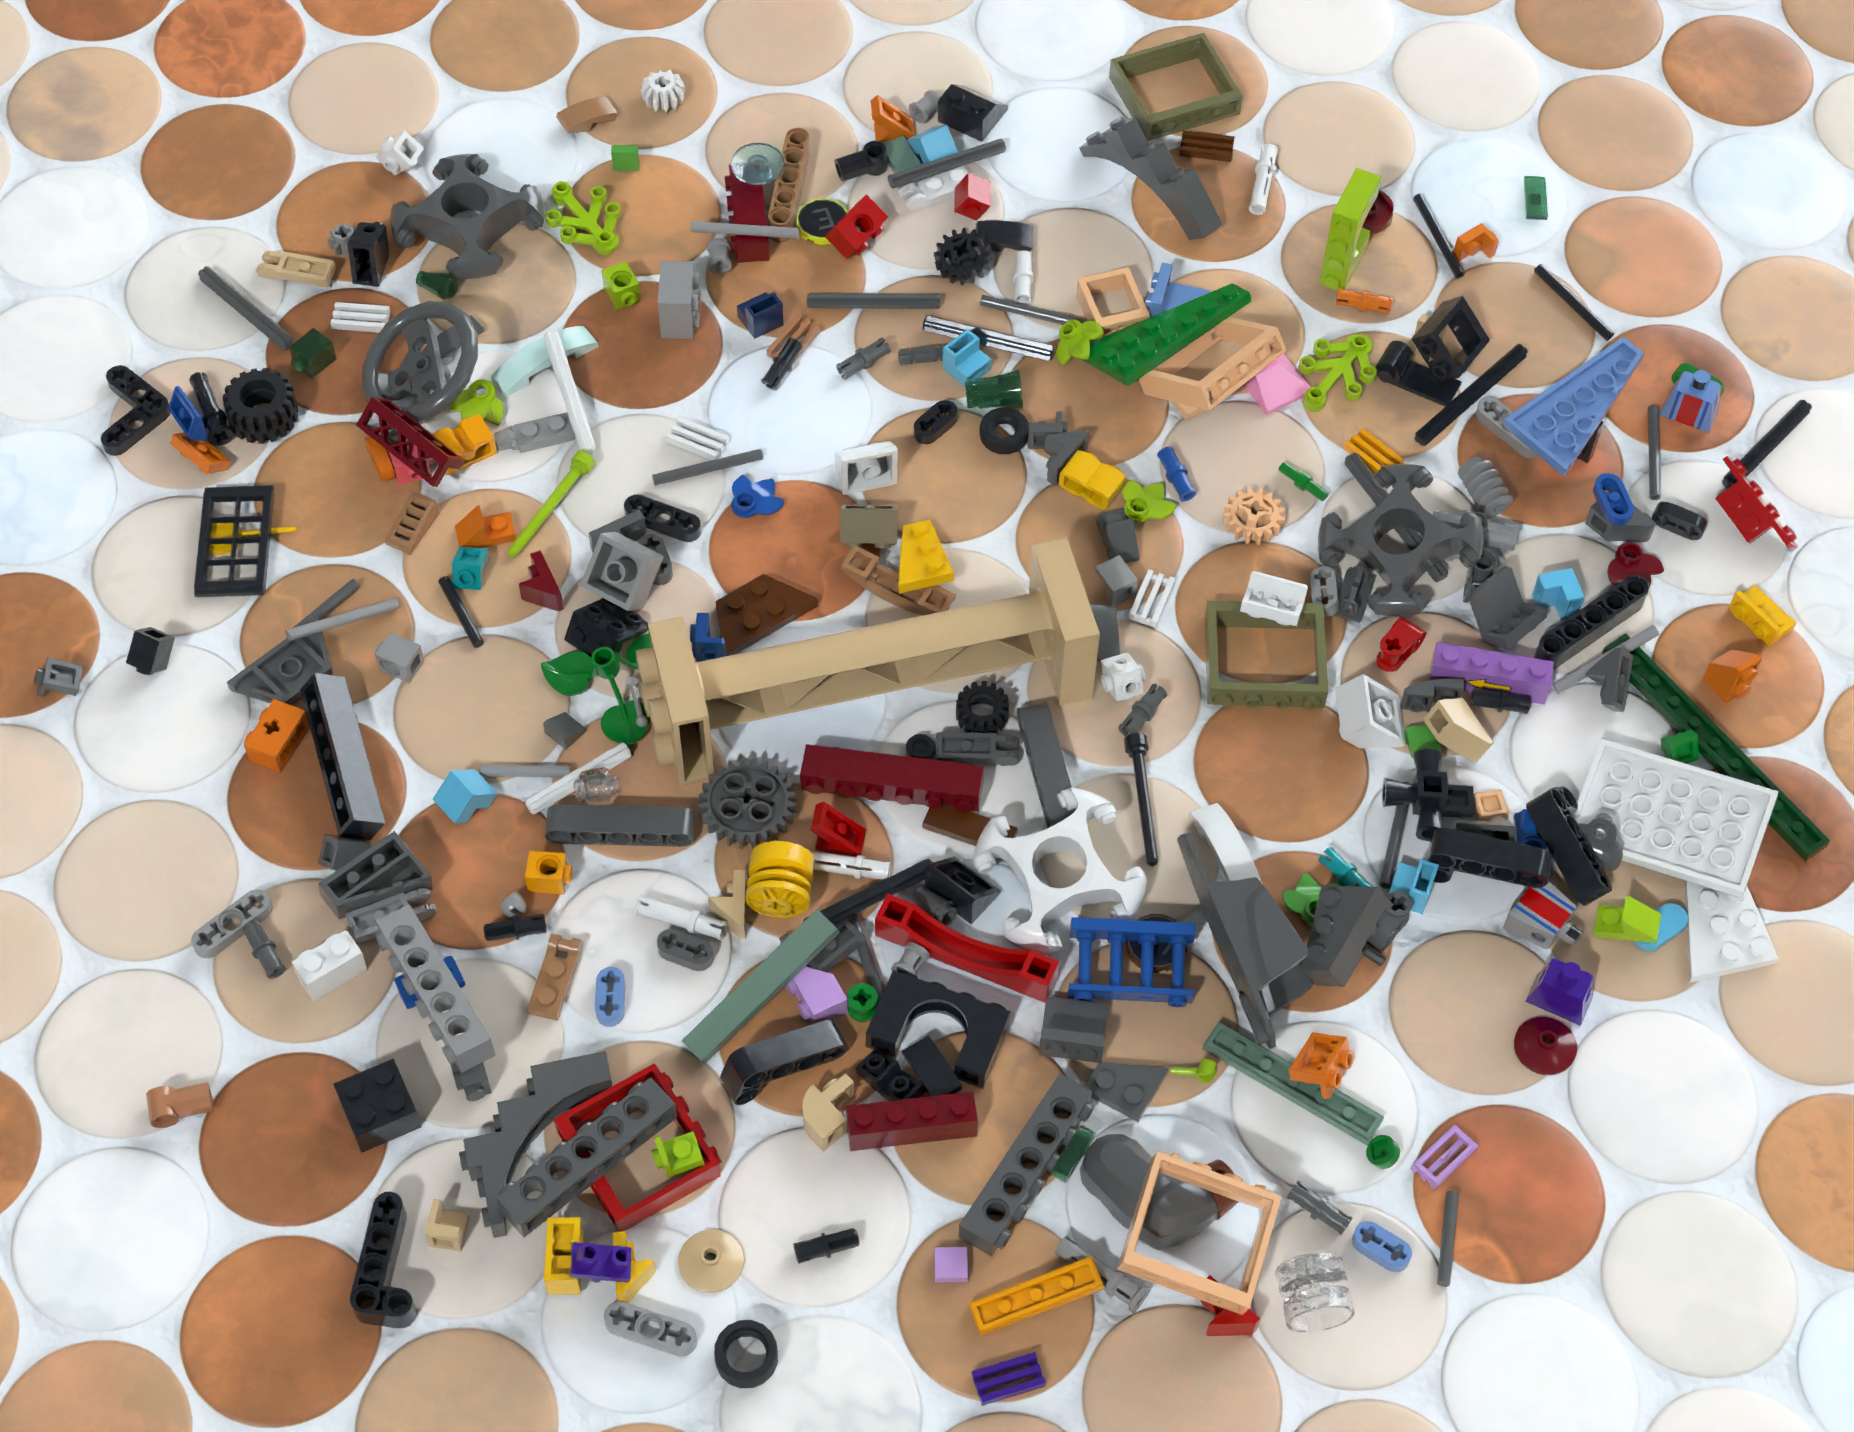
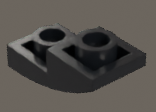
M1000 220L977 221L976 223L978 237L984 234L986 242L990 243L992 251L1001 252L1005 247L1017 251L1030 252L1033 248V225Z
M929 1035L902 1050L904 1059L918 1076L920 1082L923 1083L929 1096L955 1094L963 1090L957 1076Z
M875 1048L855 1068L856 1073L888 1101L920 1098L926 1092L923 1083L901 1070L898 1061L878 1048Z

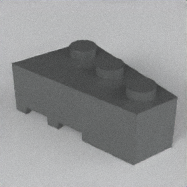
M395 831L318 883L321 898L338 919L345 918V914L403 892L406 894L419 888L433 889L432 876Z

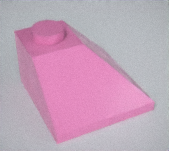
M1284 353L1244 384L1245 388L1266 414L1304 398L1305 392L1311 388Z

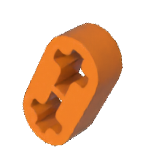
M370 436L364 438L368 453L381 482L396 478L386 449Z

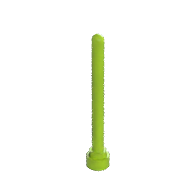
M579 450L573 456L570 471L508 549L510 557L515 558L519 555L579 476L589 474L594 468L596 462L588 453Z

